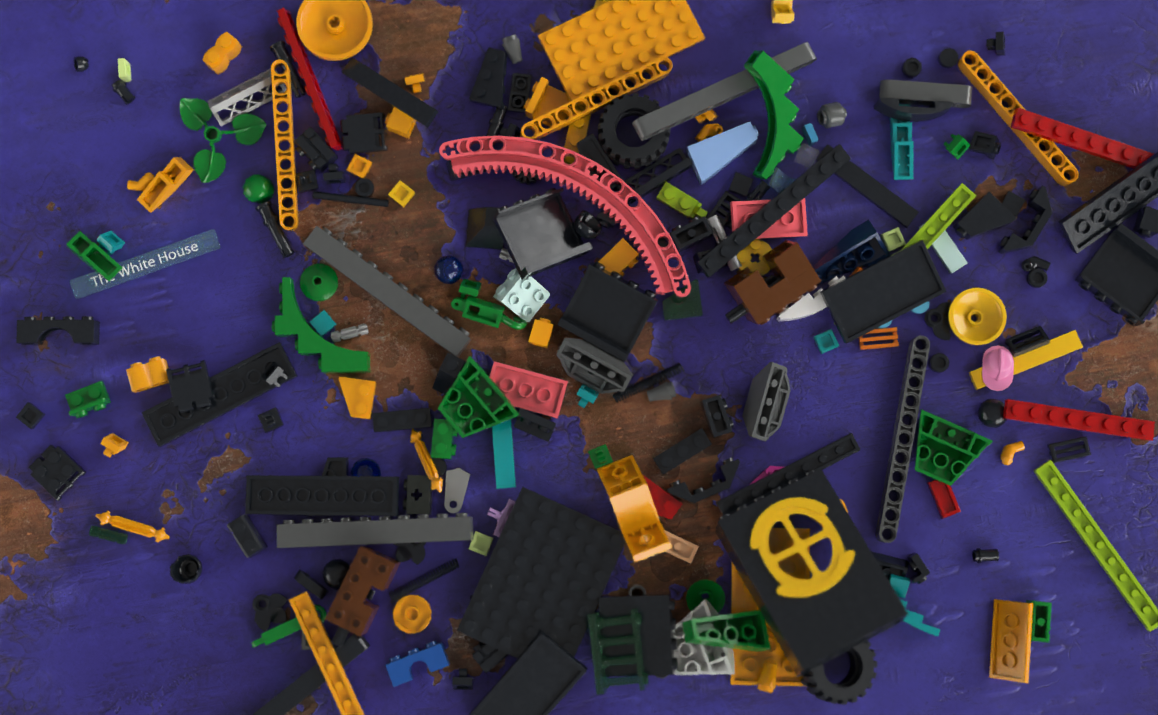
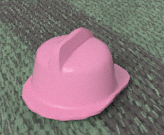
M992 346L983 355L982 378L989 389L1003 391L1010 386L1013 380V355L1003 346Z

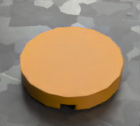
M410 594L402 597L393 609L394 623L405 633L415 634L421 632L431 621L432 610L430 604L419 595Z

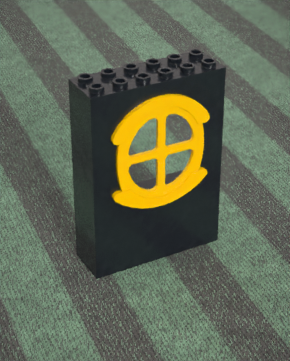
M814 469L810 470L800 480L795 478L787 483L788 486L782 489L777 487L770 492V495L766 497L762 495L756 498L753 504L749 506L744 504L736 509L737 512L731 515L729 513L722 515L719 518L715 531L797 677L901 623L908 615L907 610L822 469L817 471ZM792 514H802L811 517L823 527V530L806 540H802L792 526L789 516ZM780 521L786 528L794 545L777 555H772L768 544L769 533L772 526ZM824 538H829L832 544V560L828 569L821 572L808 553L807 547ZM795 553H800L812 573V578L802 580L791 577L778 567V562Z

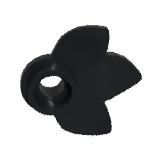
M949 302L941 303L936 309H930L924 316L925 323L933 329L934 335L941 340H950L951 327L948 321V311L951 305ZM932 315L936 316V322L931 320Z
M419 542L418 544L393 543L399 546L396 552L397 561L405 562L412 558L413 562L418 565L424 560L426 554L424 546L426 542Z
M277 593L270 596L260 594L254 598L252 605L256 611L255 622L262 630L266 631L271 622H286L287 616L282 606L285 605L287 599L283 595ZM261 600H264L266 602V606L264 608L260 606Z

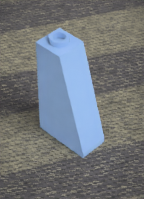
M747 122L687 146L686 153L693 163L692 167L700 185L706 183L756 143L757 136H759L756 126H752L751 122Z

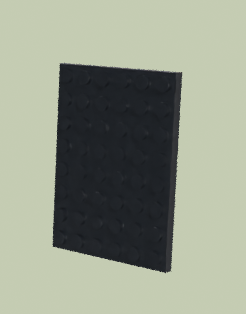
M522 487L457 631L516 658H519L543 631L575 657L599 603V597L604 592L626 542L622 532Z

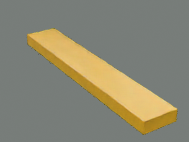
M1076 330L1051 339L1047 345L1017 357L1013 356V375L1083 348ZM982 367L968 372L976 390L986 386L982 378Z

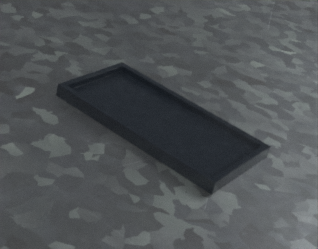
M919 240L820 291L834 323L846 344L947 292L923 240Z
M541 631L469 715H548L587 672L588 668Z

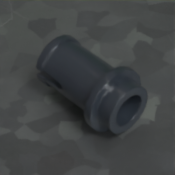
M118 80L112 85L113 91L118 93L126 105L136 99L126 87L125 81Z
M976 548V550L972 551V558L977 563L982 561H998L999 552L998 549L981 550Z

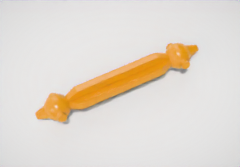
M412 429L410 442L415 443L416 452L429 480H431V489H435L440 493L442 492L443 479L438 478L436 467L425 443L421 440L422 432Z
M110 511L96 514L101 525L110 523L113 527L145 537H155L156 542L170 539V536L165 532V528L156 530L154 527L120 516H111Z

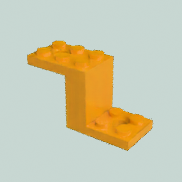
M633 455L597 468L620 530L634 561L645 560L647 557L672 548L659 520L647 483Z

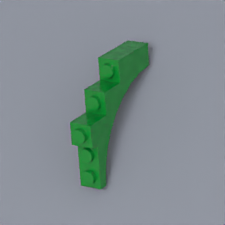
M755 50L744 64V67L753 76L762 92L768 116V133L762 157L753 175L758 179L767 180L774 173V168L784 159L785 153L794 154L800 148L804 138L789 125L796 118L799 108L784 96L791 89V84L795 79L763 50Z
M282 277V283L279 284V291L282 294L279 309L283 315L275 316V321H272V331L275 332V335L278 337L298 336V339H295V350L300 355H321V358H318V367L324 374L370 373V353L338 347L318 335L307 323L299 309L295 296L294 280L290 277Z

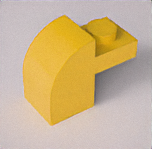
M771 0L772 23L787 24L794 21L793 0Z

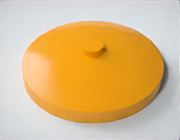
M304 0L298 10L296 26L301 41L312 54L325 60L339 61L356 55L365 47L372 33L373 19L365 0Z

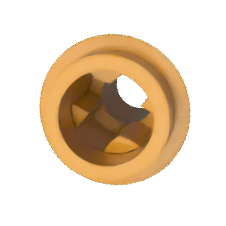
M766 662L756 683L758 684V690L773 693V689H776L777 665Z

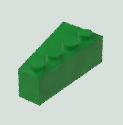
M760 610L697 618L682 622L686 643L757 652L771 649L765 619Z

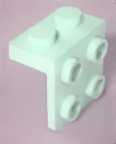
M515 268L510 271L506 281L496 289L493 297L506 305L521 319L529 322L548 299L550 293L532 277L522 280Z

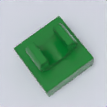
M951 134L953 140L950 144L944 143L945 149L958 160L971 145L961 135Z
M463 279L459 288V292L462 293L461 298L464 299L466 294L477 297L482 283Z
M606 444L588 451L595 469L613 462Z

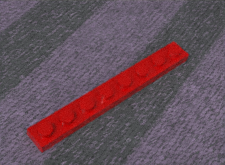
M285 8L277 10L279 15L277 20L280 26L284 28L286 33L284 35L288 45H291L293 50L291 52L292 58L299 65L298 73L306 83L304 86L305 91L311 96L313 101L311 103L315 113H318L320 118L318 120L319 126L326 133L325 141L329 147L337 151L343 149L342 141L303 43L298 35L291 13Z
M1021 108L1015 109L1010 126L1011 128L1133 169L1154 155V153Z
M1005 399L1003 419L1153 441L1154 421Z

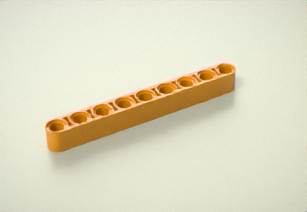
M975 51L965 52L958 60V67L1010 127L1015 109L1021 108L1025 110V108ZM965 58L970 59L972 65L967 64ZM977 73H982L984 75V79H980L977 76ZM989 87H994L997 93H992ZM1002 101H1006L1009 108L1004 107ZM1011 128L1060 186H1068L1077 180L1079 176L1078 170L1053 141L1035 135L1031 137L1026 132ZM1039 144H1043L1046 150L1042 151L1039 148ZM1052 158L1058 161L1057 166L1052 163ZM1064 172L1070 175V180L1064 177Z
M667 57L658 58L531 120L522 126L520 137L539 140L606 107L616 97L620 99L623 94L627 93L629 96L667 77L673 67L672 61ZM658 65H665L667 71L660 70ZM642 73H649L651 78H643ZM625 81H632L634 83V87H628L625 84ZM613 88L618 94L613 96L608 90ZM592 97H599L601 103L595 104L592 101ZM582 105L584 107V111H576L575 106ZM565 113L568 119L561 120L558 114ZM547 121L551 127L545 129L541 126V122ZM530 129L534 132V135L527 137L524 131Z
M278 59L271 65L279 221L282 228L287 231H293L298 227L299 218L291 77L288 64L284 60ZM280 65L286 68L282 74L276 73V68ZM281 84L287 87L284 93L277 92V87ZM282 103L288 105L285 112L278 111V106ZM283 122L289 124V128L286 131L279 130V125ZM288 141L290 143L289 149L281 150L280 144ZM285 160L291 162V166L287 170L281 168V163ZM285 179L292 181V186L288 189L282 187ZM286 198L293 200V205L290 208H285L283 205ZM287 217L294 219V224L291 227H286L284 224Z

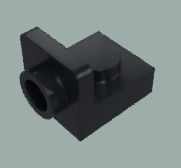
M975 131L970 143L971 146L969 147L970 151L985 154L990 159H994L995 155L1000 152L1001 143L995 135Z
M912 553L907 556L909 559L908 565L913 572L917 571V574L910 578V583L920 584L927 580V575L930 574V571L918 553Z

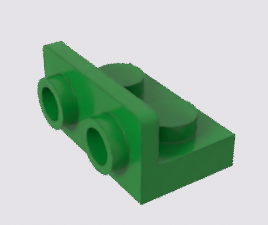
M103 381L65 395L71 410L68 412L69 416L76 418L87 416L88 411L91 410L99 411L105 409L106 405L111 403Z

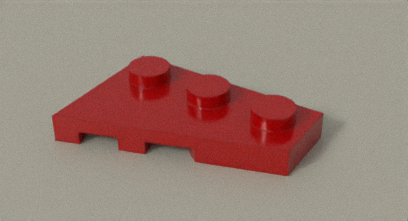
M643 475L658 516L672 520L683 504Z

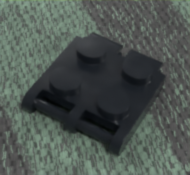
M385 113L347 115V119L340 120L341 133L348 134V136H342L343 151H349L350 154L387 151L388 148L385 146L384 135L386 134V129H384L383 123Z
M205 360L190 366L186 364L182 368L171 370V368L166 369L174 406L179 407L180 412L195 409L194 402H196L197 408L212 405L210 398H213L214 395ZM201 367V369L190 371V369ZM182 371L185 372V373H181V374H178V375H174V376H173L174 373H178V372H182Z
M50 445L41 454L45 460L43 461L38 457L29 466L33 471L30 475L57 501H60L61 496L66 490L74 486L73 483L81 475L84 476L86 471L61 447L57 446L55 448L53 445ZM78 471L76 476L70 481L69 479ZM64 484H66V486H65L59 493H57L58 490H59Z

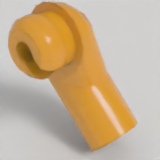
M706 124L695 139L700 142L708 136L720 134L723 132V127L719 124Z
M147 172L139 181L128 180L127 189L144 191L155 176Z
M1022 441L1004 446L1000 455L1002 464H1012L1015 452L1025 449Z

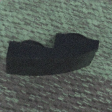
M513 73L508 110L525 112L524 105L530 95L532 75Z

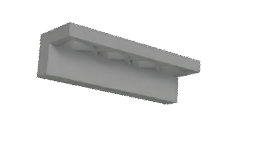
M271 68L208 101L209 108L220 126L233 121L238 115L246 114L273 100L272 91H269V87L272 84ZM281 84L280 87L282 89L278 90V93L286 91L284 84ZM257 91L264 93L263 98L259 101L252 99L253 93ZM240 100L247 102L246 107L243 109L235 108L236 103ZM223 109L230 110L229 116L221 119L217 113Z

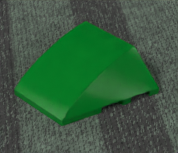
M471 356L467 359L466 364L459 372L458 377L438 407L439 411L462 438L519 416L510 400Z
M921 409L914 470L951 486L993 441Z

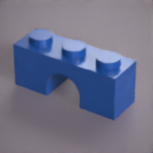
M435 640L425 644L426 648L420 651L417 647L407 651L408 655L402 658L400 655L389 658L390 662L385 666L393 687L411 681L414 678L411 667L416 661L425 662L430 673L449 666L450 661L443 643H437Z

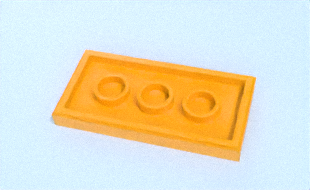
M994 599L989 678L1028 683L1033 603Z

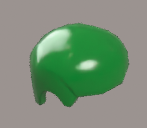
M254 174L245 180L243 194L251 202L264 203L272 198L274 184L266 176Z

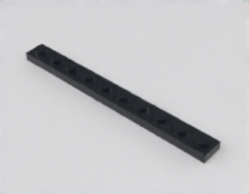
M840 144L836 145L699 259L696 264L707 278L711 277L846 164L851 158Z

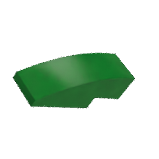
M81 231L66 244L68 249L109 282L123 269Z

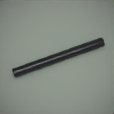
M313 192V199L381 207L389 206V200Z

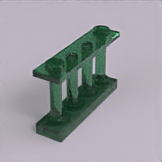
M637 608L631 610V616L602 618L599 617L598 612L589 613L588 623L596 694H605L610 686L639 684L640 691H644L646 685H649L648 673L644 672L639 629V625H642L641 613L637 612ZM632 624L633 636L601 637L600 629L603 626ZM635 644V656L614 658L603 656V648L605 646ZM637 663V676L609 678L605 675V668L607 666Z

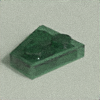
M698 279L690 283L691 290L686 297H678L674 293L662 301L664 321L703 316ZM687 286L683 287L679 291H681V293H685V289H687Z

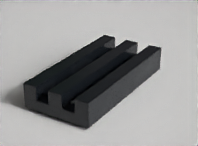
M1041 326L1005 339V344L1009 346L1010 352L1012 351L1014 357L1047 345L1050 342ZM1024 339V341L1013 345V343H1016Z
M1087 436L1047 444L1053 463L1091 455ZM1083 441V445L1056 451L1054 449L1057 446ZM1085 448L1083 453L1060 458L1056 457V454Z

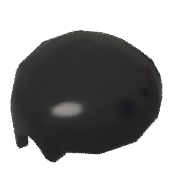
M585 210L575 218L574 226L580 237L587 240L595 239L602 230V226L598 224L599 222L594 216Z
M987 399L981 403L978 409L979 420L987 427L998 428L1002 426L1007 420L1003 419L1005 404L998 399Z
M191 554L178 556V559L170 565V575L174 581L181 584L193 583L202 573V563L198 557Z
M341 559L328 562L323 568L325 583L330 588L339 590L350 565Z

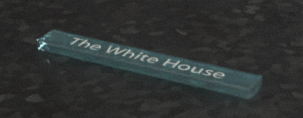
M212 229L118 263L123 269L110 282L96 271L69 281L75 298L79 299L221 248L216 231Z

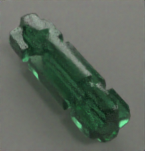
M91 526L89 531L90 536H99L100 539L119 544H126L128 539L127 534H118L117 531L98 526Z

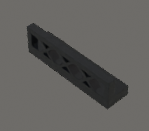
M678 148L624 182L627 185L635 186L634 191L642 198L690 169L693 163L689 157L686 158L681 148ZM679 154L683 161L676 165H671V158ZM657 166L667 167V170L660 175L654 174ZM642 175L651 176V180L643 185L638 184L639 177ZM620 185L616 186L617 191L621 189ZM630 199L627 203H628V205H631L632 203L636 202L637 200H636V199Z

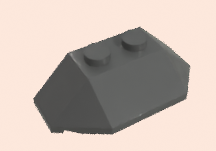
M565 338L556 354L568 376L601 394L625 391L633 376L623 360L584 339Z
M769 362L753 378L742 415L750 437L766 442L781 427L791 391L787 367Z

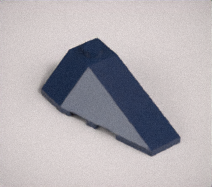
M868 219L852 229L813 268L821 280L818 284L831 281L836 276L840 278L842 274L853 273L857 267H869L890 256V253Z

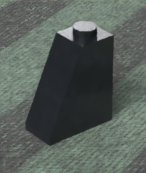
M988 192L953 227L956 229L955 232L959 237L968 240L1006 226L1015 221L1016 217L996 197Z

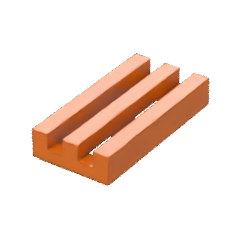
M897 327L874 329L864 334L892 332L890 336L863 338L862 335L858 337L860 350L898 347ZM893 339V343L864 345L863 343Z

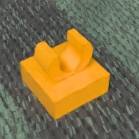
M423 73L404 77L406 85L412 84L414 93L422 91L420 82L425 81Z
M712 109L696 116L695 119L699 123H703L706 119L714 121L718 115Z
M111 433L102 439L101 445L106 447L103 454L110 458L112 454L115 455L126 449L129 442Z

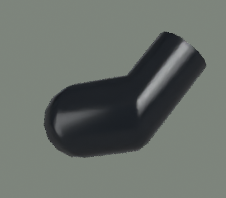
M1033 256L1024 260L1021 266L1027 272L1036 268L1047 271L1051 262Z

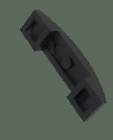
M880 98L875 103L874 109L897 120L919 122L942 116L953 106V102L934 101L927 108L899 106V99Z

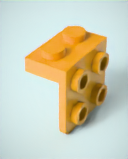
M541 77L539 82H535L532 88L534 93L531 99L528 98L526 100L524 109H526V117L534 120L570 102L565 92L549 86L548 80ZM565 113L558 114L559 119H567V115ZM541 122V124L551 127L549 122Z

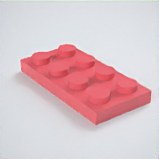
M805 198L756 239L808 236ZM770 200L730 202L732 232Z
M494 361L490 378L514 407L558 419L568 381Z

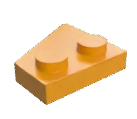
M339 377L350 416L371 420L376 381Z

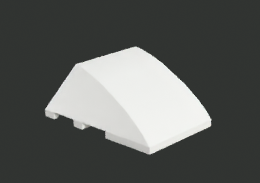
M707 599L703 600L698 607L677 623L676 630H673V638L677 639V650H674V658L678 659V670H675V675L735 674L734 651L732 648L685 642L682 622L697 618L719 616Z

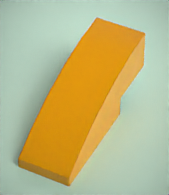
M173 157L165 169L156 174L137 198V201L149 212H153L179 188L194 169L181 157Z

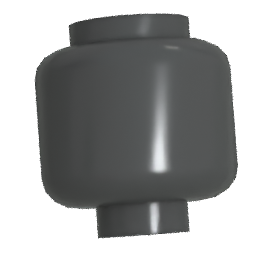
M839 102L824 104L817 112L818 122L825 128L841 126L847 116L846 109Z

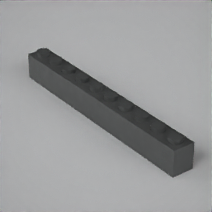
M318 226L314 228L303 243L309 250L456 357L461 355L471 341L468 337L470 333L462 327L458 330L453 326L455 322L447 316L444 318L439 316V311L432 305H429V307L422 303L424 300L417 294L413 296L407 292L408 288L399 282L398 285L392 281L393 277L385 271L383 273L377 270L378 266L370 260L368 262L362 259L363 255L355 249L349 250L346 247L348 244L340 238L334 239L331 236L333 233L324 226L322 229Z
M456 513V517H448V514H436V518H429V514L417 515V519H410V515H400L396 520H390V516H379V520L372 521L371 517H359V521H352V518H340V522H333V518L321 519V523H314V519H304L300 524H295V520H283V524H277V548L473 540V517L468 516L467 513Z

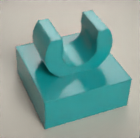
M112 231L100 234L96 240L100 243L99 247L101 249L106 248L108 250V255L121 249L125 244Z
M582 384L576 394L581 397L578 405L585 408L588 401L594 403L599 392Z

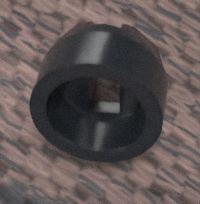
M82 56L74 57L76 72L88 69L89 63L87 58Z

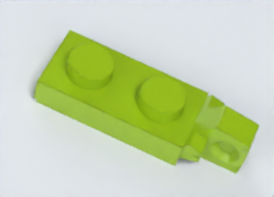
M668 182L664 184L656 197L658 201L687 218L693 219L695 216L699 218L705 216L706 218L708 214L707 211L700 208L702 204L698 200Z

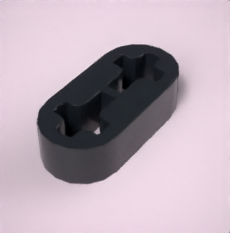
M301 569L294 576L297 582L320 599H323L329 592L323 585Z

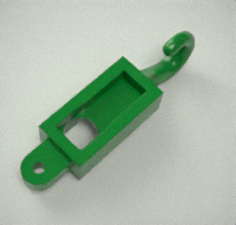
M469 295L467 299L455 297L451 302L452 308L462 311V317L496 328H499L501 322L517 330L527 327L526 320L518 316H514L513 320L503 314L504 306ZM470 305L479 307V313L471 311L469 309Z
M314 604L316 610L320 612L322 623H324L326 610L322 606ZM297 617L262 633L261 638L251 642L252 647L254 648L263 643L269 645L301 630L302 628Z

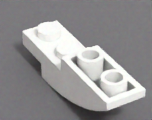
M836 276L834 279L828 282L829 287L846 278L842 276L839 279ZM821 288L813 294L814 299L809 293L805 296L802 294V298L790 308L786 305V309L779 313L780 315L776 319L778 321L797 320L827 308L820 293L823 289Z

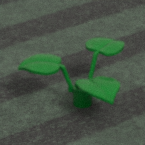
M197 98L180 99V115L184 124L189 129L195 131L200 130L204 125V137L210 141L209 144L212 151L207 149L199 151L195 155L193 162L195 171L202 183H208L217 179L225 170V156L221 153H215L214 143L221 140L223 134L236 133L238 142L244 145H252L261 138L266 128V122L252 114L236 116L232 121L235 130L224 131L214 126H208L206 121L211 119L212 111L206 101Z

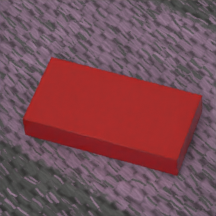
M936 479L927 482L942 519L961 512L950 485Z

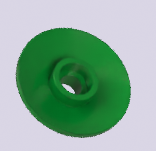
M313 264L302 273L300 287L304 295L309 299L325 301L336 292L338 277L335 271L328 265ZM320 278L321 283L316 285L315 280Z
M703 579L696 581L689 587L686 594V602L689 609L693 611L703 600L707 599L717 613L720 612L725 603L723 588L713 580ZM707 593L709 596L703 598L702 594Z

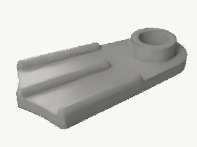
M461 468L446 471L444 506L452 514L461 510L470 474ZM452 501L457 503L456 508L450 507Z

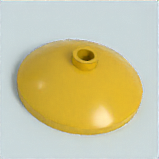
M970 288L961 292L954 298L949 307L948 321L951 330L961 341L971 345H984L994 341L1001 335L1006 325L1007 315L1003 302L995 293L984 288ZM972 315L976 316V321L971 320Z

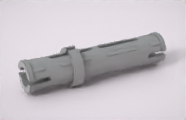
M716 214L706 220L719 244L727 235ZM734 256L727 262L730 271L742 266L737 256Z

